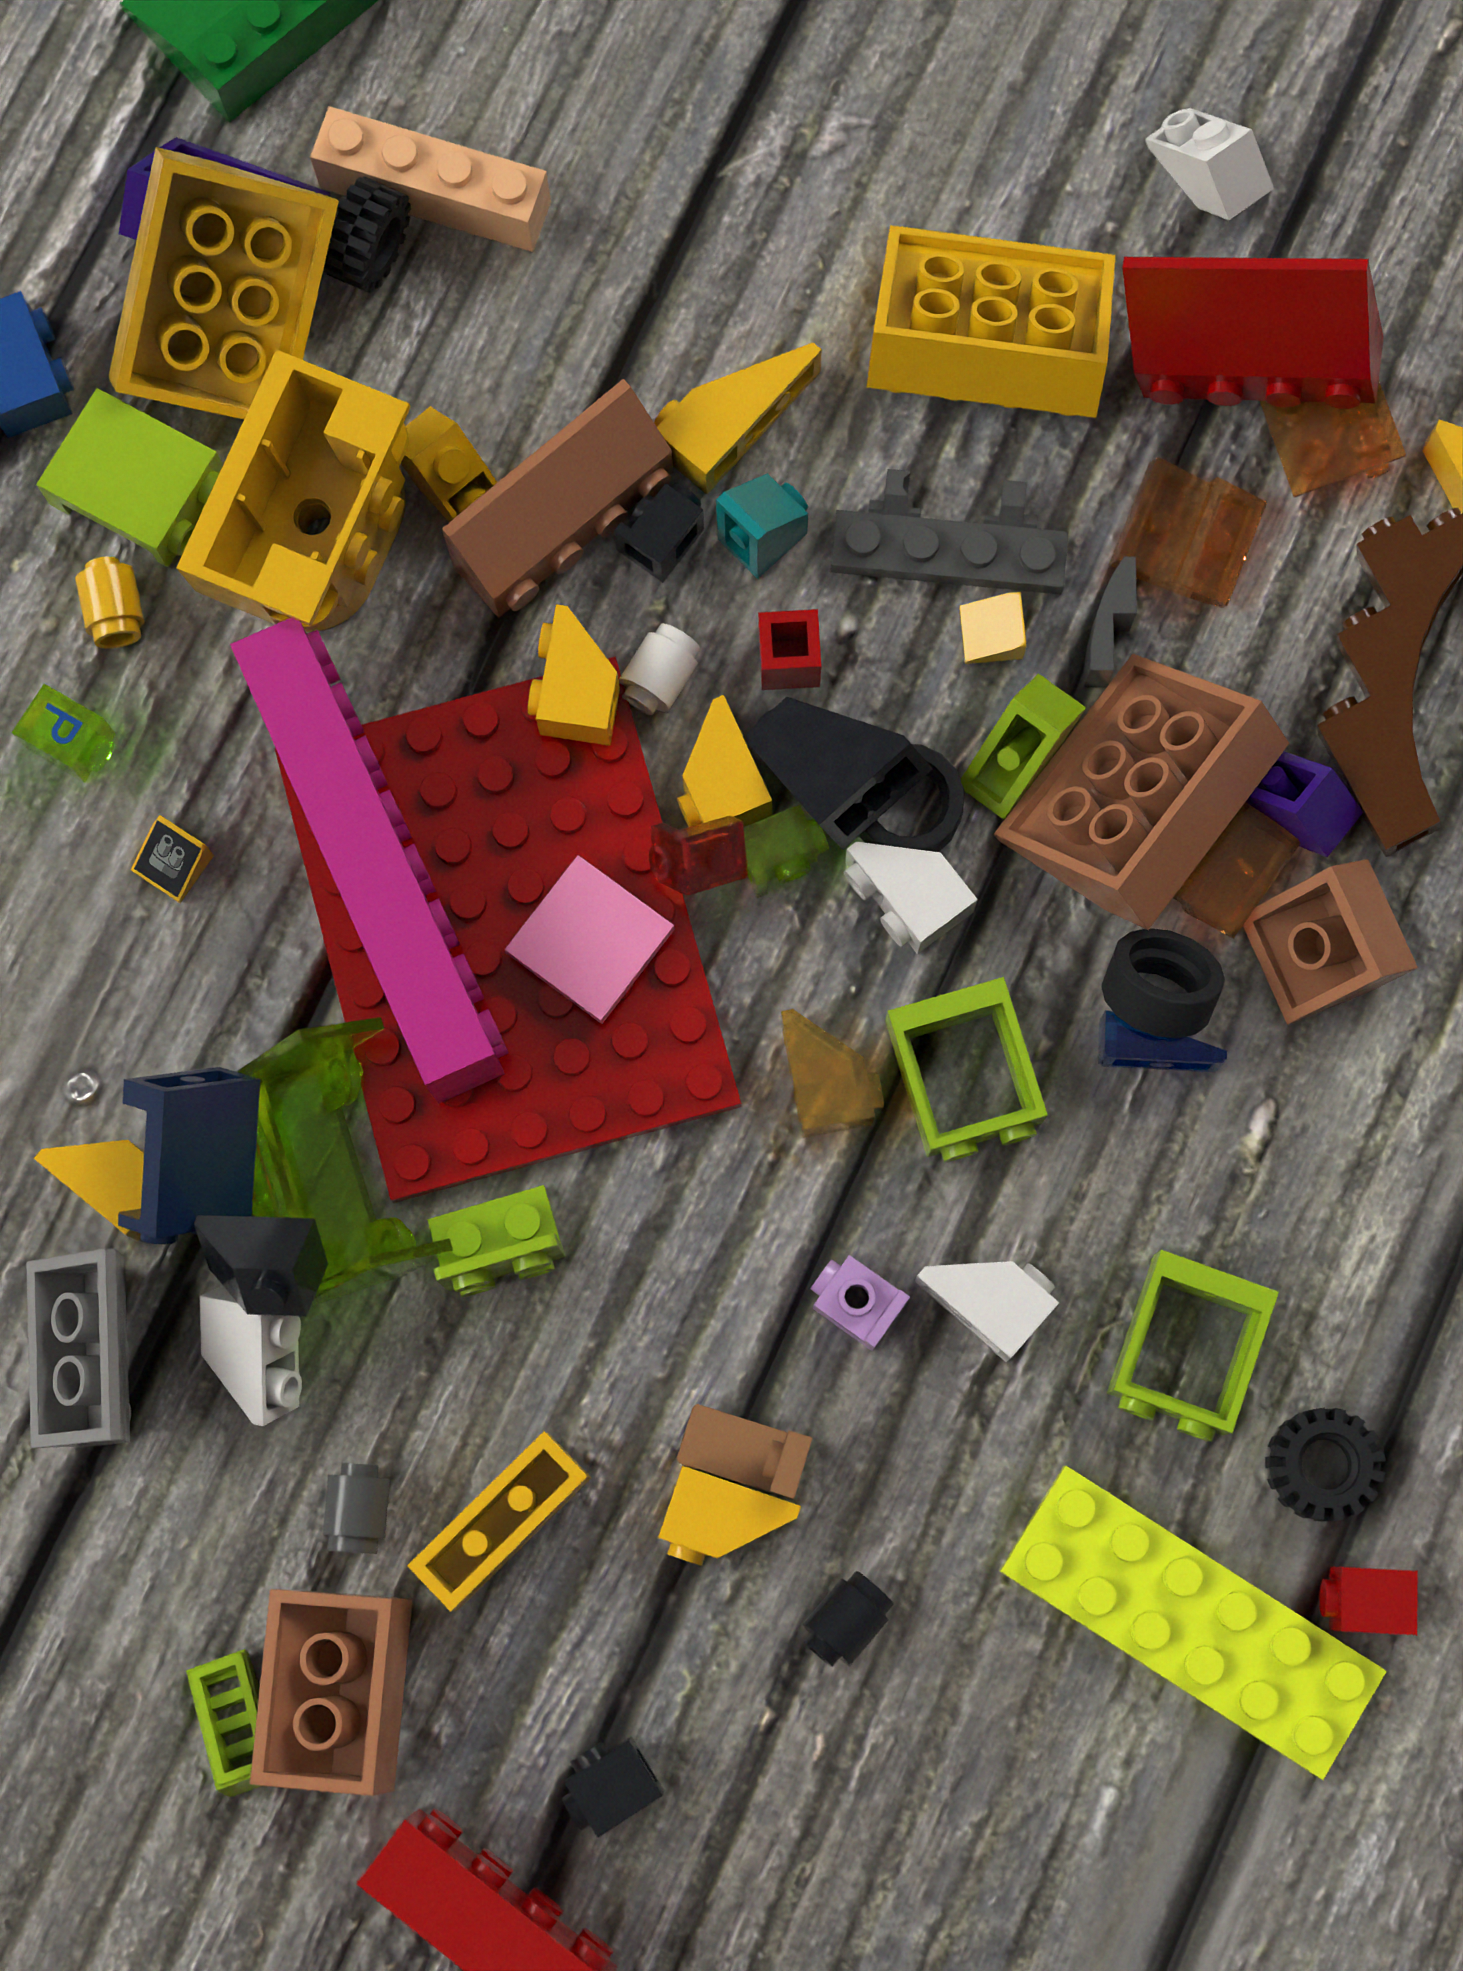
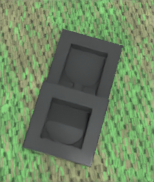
M1123 557L1105 589L1087 645L1084 687L1108 686L1114 671L1113 631H1130L1136 617V557Z

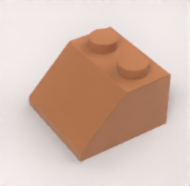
M1368 859L1331 866L1239 916L1287 1025L1371 992L1418 968Z

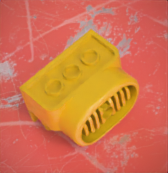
M276 349L176 569L196 592L273 624L293 618L302 623L306 632H311L316 629L322 631L335 627L349 619L361 608L372 591L403 520L406 503L405 478L399 466L409 442L407 428L404 424L411 408L409 403ZM319 518L330 519V524L321 533L315 535L306 534L307 528L314 520Z

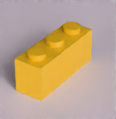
M543 1431L407 1566L450 1612L458 1611L591 1479V1476L549 1433Z

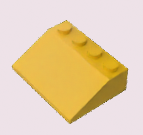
M156 147L109 372V379L115 392L244 420L276 349L303 360L339 200L215 161Z
M890 225L866 387L887 390L893 393H912L942 397L952 401L964 400L1001 405L1006 408H1024L1054 412L1065 416L1077 415L1096 418L1108 363L1116 255Z

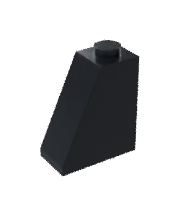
M790 697L784 698L776 707L763 714L757 724L743 736L819 826L843 850L933 770L904 735Z

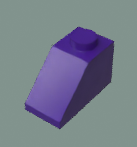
M1283 751L1242 806L1244 810L1286 842L1325 857L1331 854L1363 813L1333 768Z

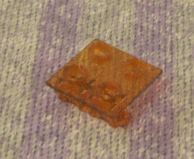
M1380 381L1378 382L1376 403H1360L1359 406L1351 409L1334 408L1328 406L1325 402H1300L1299 405L1294 407H1277L1268 404L1266 401H1259L1294 498L1365 471L1368 478L1382 476L1390 471L1388 463L1406 457Z

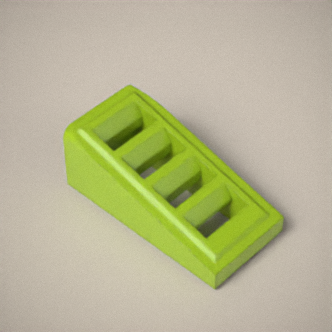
M243 1649L186 1670L216 1791L228 1797L237 1796L261 1787V1785L250 1784L252 1763L238 1769H234L232 1763L233 1761L253 1755L260 1690L249 1653ZM238 1676L240 1687L211 1697L208 1687ZM245 1702L247 1711L220 1721L218 1720L216 1712ZM250 1727L252 1728L253 1737L228 1746L226 1745L225 1736Z

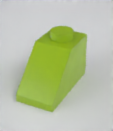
M1038 673L1012 698L960 779L964 791L1004 820L1059 750L1086 707Z

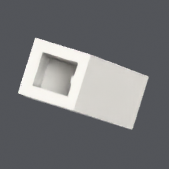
M1188 108L1168 116L1163 121L1160 129L1145 138L1149 150L1196 207L1226 220L1232 219L1274 189L1253 131L1247 127Z
M855 842L846 849L845 863L849 868L844 871V875L847 881L863 900L870 896L873 897L885 913L880 918L882 925L892 939L901 947L908 942L913 950L919 954L974 912L978 899L940 852Z
M223 1285L200 1295L201 1355L250 1421L255 1425L265 1426L298 1408L302 1389L298 1356V1338L301 1331L299 1316L247 1314Z

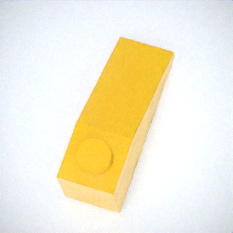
M814 342L695 387L680 402L676 399L670 401L660 411L654 424L672 450L673 467L704 493L708 494L821 372L822 349Z

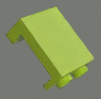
M96 388L36 485L49 505L68 515L74 510L147 549L153 554L157 562L168 567L176 554L179 556L183 554L223 463L217 451Z

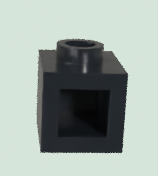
M631 1736L610 1751L607 1750L603 1741L570 1761L576 1773L565 1780L564 1783L570 1793L562 1797V1801L577 1827L583 1831L591 1826L595 1835L599 1838L662 1797L665 1790Z

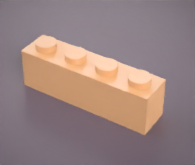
M330 106L310 155L321 189L346 196V190L351 184L355 186L356 179L367 177L407 195L410 198L408 202L411 203V210L408 215L530 252H534L551 204L547 171Z

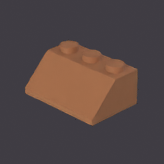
M270 1589L250 1777L251 1785L367 1796L380 1795L395 1790L413 1599Z

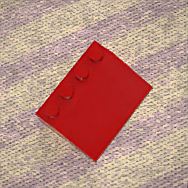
M1124 257L1122 269L1134 375L1143 398H1150L1154 402L1167 405L1179 404L1184 399H1207L1209 402L1221 406L1238 405L1242 400L1266 401L1268 404L1277 407H1294L1299 405L1300 402H1325L1328 406L1338 409L1355 408L1360 403H1376L1384 337L1368 259Z

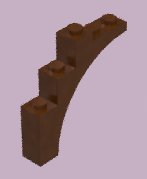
M1459 508L1450 509L1431 520L1427 524L1429 532L1423 535L1411 515L1396 522L1393 516L1387 517L1373 524L1362 533L1364 540L1356 544L1357 559L1385 609L1377 612L1375 607L1371 606L1346 619L1342 623L1345 630L1337 634V646L1366 699L1358 703L1355 696H1352L1334 704L1323 712L1326 720L1317 725L1318 736L1350 794L1362 809V816L1385 858L1436 832L1440 828L1441 821L1422 779L1413 736V689L1421 651L1439 609L1463 576V513H1461Z

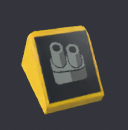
M159 815L152 824L131 871L181 903L212 860L214 854L204 843Z

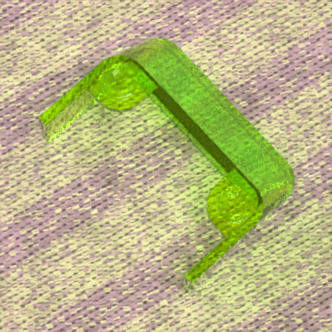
M381 1017L299 1029L236 1071L261 1079L252 1217L315 1218L328 1267L311 1306L405 1276L453 1251L450 1239L416 1246L413 1233L400 1219L387 1217L376 1220L343 1109L357 1099L361 1084L363 1083V1069L355 1056L353 1048L384 1029Z

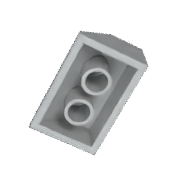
M104 1248L27 1261L31 1448L89 1447L129 1443L131 1407L129 1404L128 1387L129 1345L127 1342L125 1257L116 1249Z

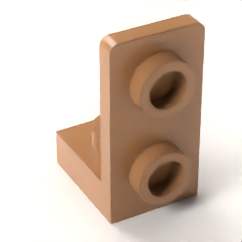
M696 1404L692 1408L677 1455V1461L682 1465L794 1500L813 1438L790 1430L788 1432Z

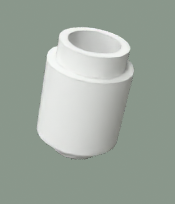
M660 624L655 633L649 632L619 678V683L624 685L626 690L623 698L631 706L648 715H653L656 709L668 712L698 665L695 657L700 651V646L681 630L668 624Z

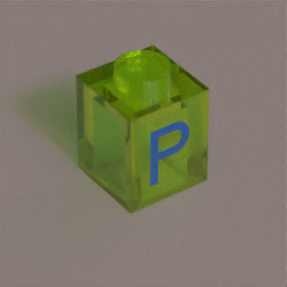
M46 684L42 685L12 731V734L27 750L84 783L92 771L98 772L106 765L114 749V742L112 740L116 736L114 730L103 717Z

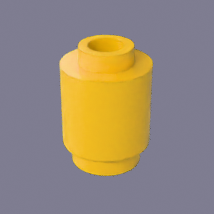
M100 557L87 562L85 569L75 577L86 633L93 636L95 646L99 648H120L137 642L141 639L140 627L144 624V616L133 567L120 563V560L116 557Z

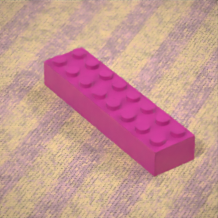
M289 618L231 643L232 651L425 1086L439 1104L504 1075L505 1072L498 1058L509 1052L489 1009L478 1013L474 1006V1003L484 999L483 994L464 954L452 957L449 949L460 945L439 898L429 903L426 899V895L436 890L415 845L412 844L404 848L401 843L412 838L390 789L380 794L377 790L388 785L366 736L356 740L354 738L364 733V730L342 682L331 686V684L341 679L318 629L306 633L300 621Z

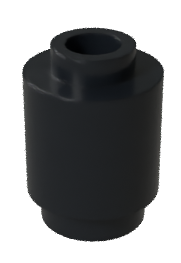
M855 1571L848 1581L841 1578L802 1624L810 1633L804 1643L830 1667H833L839 1659L846 1665L851 1666L888 1622L885 1614L894 1603L872 1581L860 1572Z

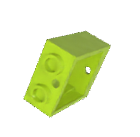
M1004 977L887 1011L886 1027L927 1158L942 1154L944 1162H951L978 1153L979 1150L976 1143L1000 1137L1002 1145H1009L1037 1135L1035 1126L1042 1124L1048 1114ZM992 1015L1022 1110L939 1134L910 1038Z
M1161 1249L1152 1257L1107 1394L1121 1398L1118 1409L1129 1414L1153 1421L1157 1411L1179 1420L1178 1431L1201 1440L1212 1442L1215 1433L1222 1436L1233 1433L1279 1292ZM1163 1285L1246 1314L1214 1412L1131 1382Z

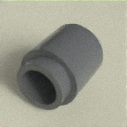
M341 1463V1475H328L323 1535H329L327 1551L378 1553L379 1538L385 1539L390 1479L378 1478V1465Z

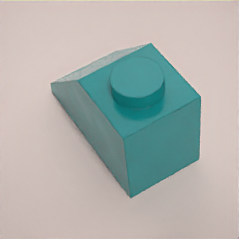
M768 473L724 491L716 499L718 541L759 579L808 533L809 513L806 511L808 505L802 495L792 485L785 482L780 486Z

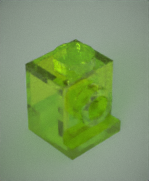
M800 804L734 831V847L757 898L768 894V881L777 878L779 884H785L805 876L812 870L810 864L818 861V854L829 850L823 829L813 818L810 820L806 819Z

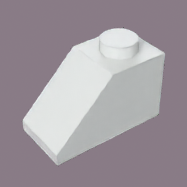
M1013 1261L925 1266L914 1280L915 1283L1005 1362L1013 1357L1060 1303L1050 1295L1055 1288L1054 1284L1029 1263L1023 1269L1018 1267Z

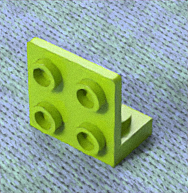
M544 1185L427 1219L440 1264L439 1267L433 1269L436 1281L448 1291L460 1292L461 1297L473 1296L496 1288L494 1278L513 1272L519 1275L520 1280L547 1274L555 1270L553 1260L565 1257Z

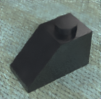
M197 1216L194 1226L209 1270L247 1314L307 1316L328 1267L327 1257L315 1218Z

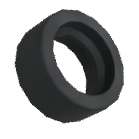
M912 744L933 768L927 776L938 786L942 797V812L937 822L928 831L919 835L898 836L886 830L876 820L859 837L865 843L939 852L952 841L961 822L964 811V788L957 769L943 754L922 744Z
M1150 928L1149 930L1131 931L1118 940L1101 988L1105 1002L1121 1020L1133 1028L1153 1036L1177 1039L1196 1035L1208 1025L1221 995L1225 977L1221 964L1212 953L1193 939L1170 930ZM1138 973L1156 974L1170 979L1184 988L1187 993L1170 992L1156 987Z

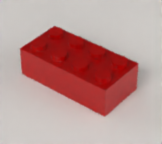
M419 1808L408 1816L356 1883L357 1886L463 1971H616L618 1967L610 1960L614 1951L607 1943L586 1928H583L579 1935L559 1920L563 1913L559 1905L536 1888H533L529 1894H526L508 1879L513 1870L502 1859L486 1848H483L479 1854L472 1851L459 1840L463 1830L452 1819L433 1808L430 1814H426Z

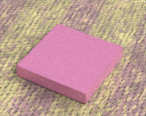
M577 855L505 948V952L599 1023L603 1024L675 928L672 923Z

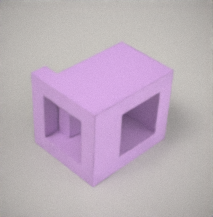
M850 1255L842 1266L831 1259L811 1287V1290L819 1295V1298L813 1305V1309L871 1351L874 1350L910 1298L906 1293L901 1290L899 1291ZM857 1286L867 1292L868 1303L865 1307L853 1309L847 1305L845 1293L849 1288Z

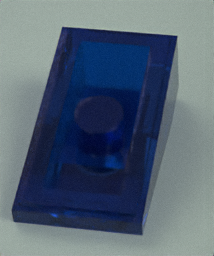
M1105 1010L1099 1021L1098 1064H1101V1067L1215 1073L1227 1060V1050L1190 1037L1176 1039L1153 1036L1133 1028L1117 1017L1113 1011Z

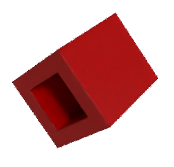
M818 609L759 612L758 638L762 690L820 687L822 664Z
M1330 1567V1579H1322L1320 1585L1319 1604L1321 1616L1329 1617V1630L1417 1635L1418 1571Z

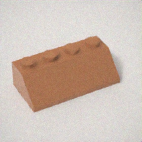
M624 379L442 528L454 569L498 618L510 608L513 611H517L526 606L538 593V585L554 571L557 574H562L573 567L583 555L584 550L582 548L599 534L601 537H607L612 534L620 522L624 523L628 516L626 511L647 495L655 497L665 483H670L672 479L671 474L674 472L672 450L632 387Z

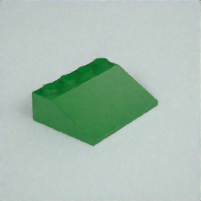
M123 0L119 4L122 10L230 123L379 0Z

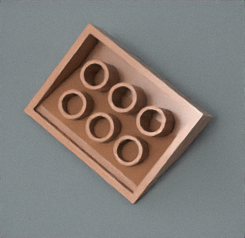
M1132 653L998 827L994 836L998 841L1104 910L1149 930L1289 745V742L1261 700Z

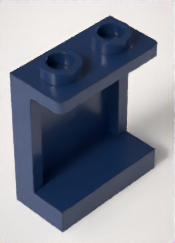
M222 1067L124 1079L122 1104L147 1112L141 1208L119 1212V1226L141 1233L140 1239L143 1242L172 1244L178 1241V1235L197 1234L194 1222L198 1215L252 1217L261 1079Z

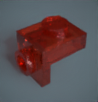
M729 815L681 830L665 823L651 826L652 846L649 850V863L657 882L688 896L748 878L743 820Z

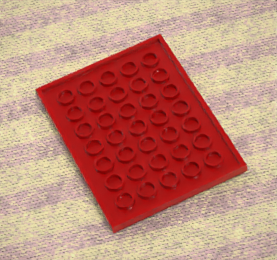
M616 656L607 658L617 671L619 681L621 673ZM543 676L533 679L543 680ZM533 679L362 724L364 733L354 737L356 740L366 736L388 783V785L377 790L380 794L390 789L412 838L401 843L404 848L412 844L415 845L436 890L426 895V899L429 903L439 898L460 945L449 949L452 957L464 954L483 994L484 999L474 1003V1006L478 1013L489 1009L509 1052L498 1058L505 1072L504 1075L439 1104L424 1084L276 748H274L390 1201L393 1203L742 1107L630 705L623 698L625 687L621 683H619L620 691L610 745L540 735L536 715L528 714V701ZM577 855L672 923L675 928L603 1024L599 1023L505 952V948Z

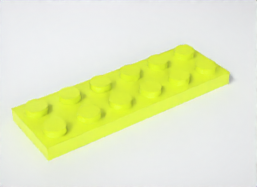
M1066 1465L1058 1473L999 1572L1322 1780H1324L1387 1672Z

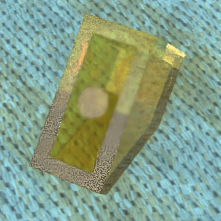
M794 1009L781 1011L780 1022L802 1138L873 1126L875 1119L874 1109L884 1107L878 1072L867 1073L863 1056Z

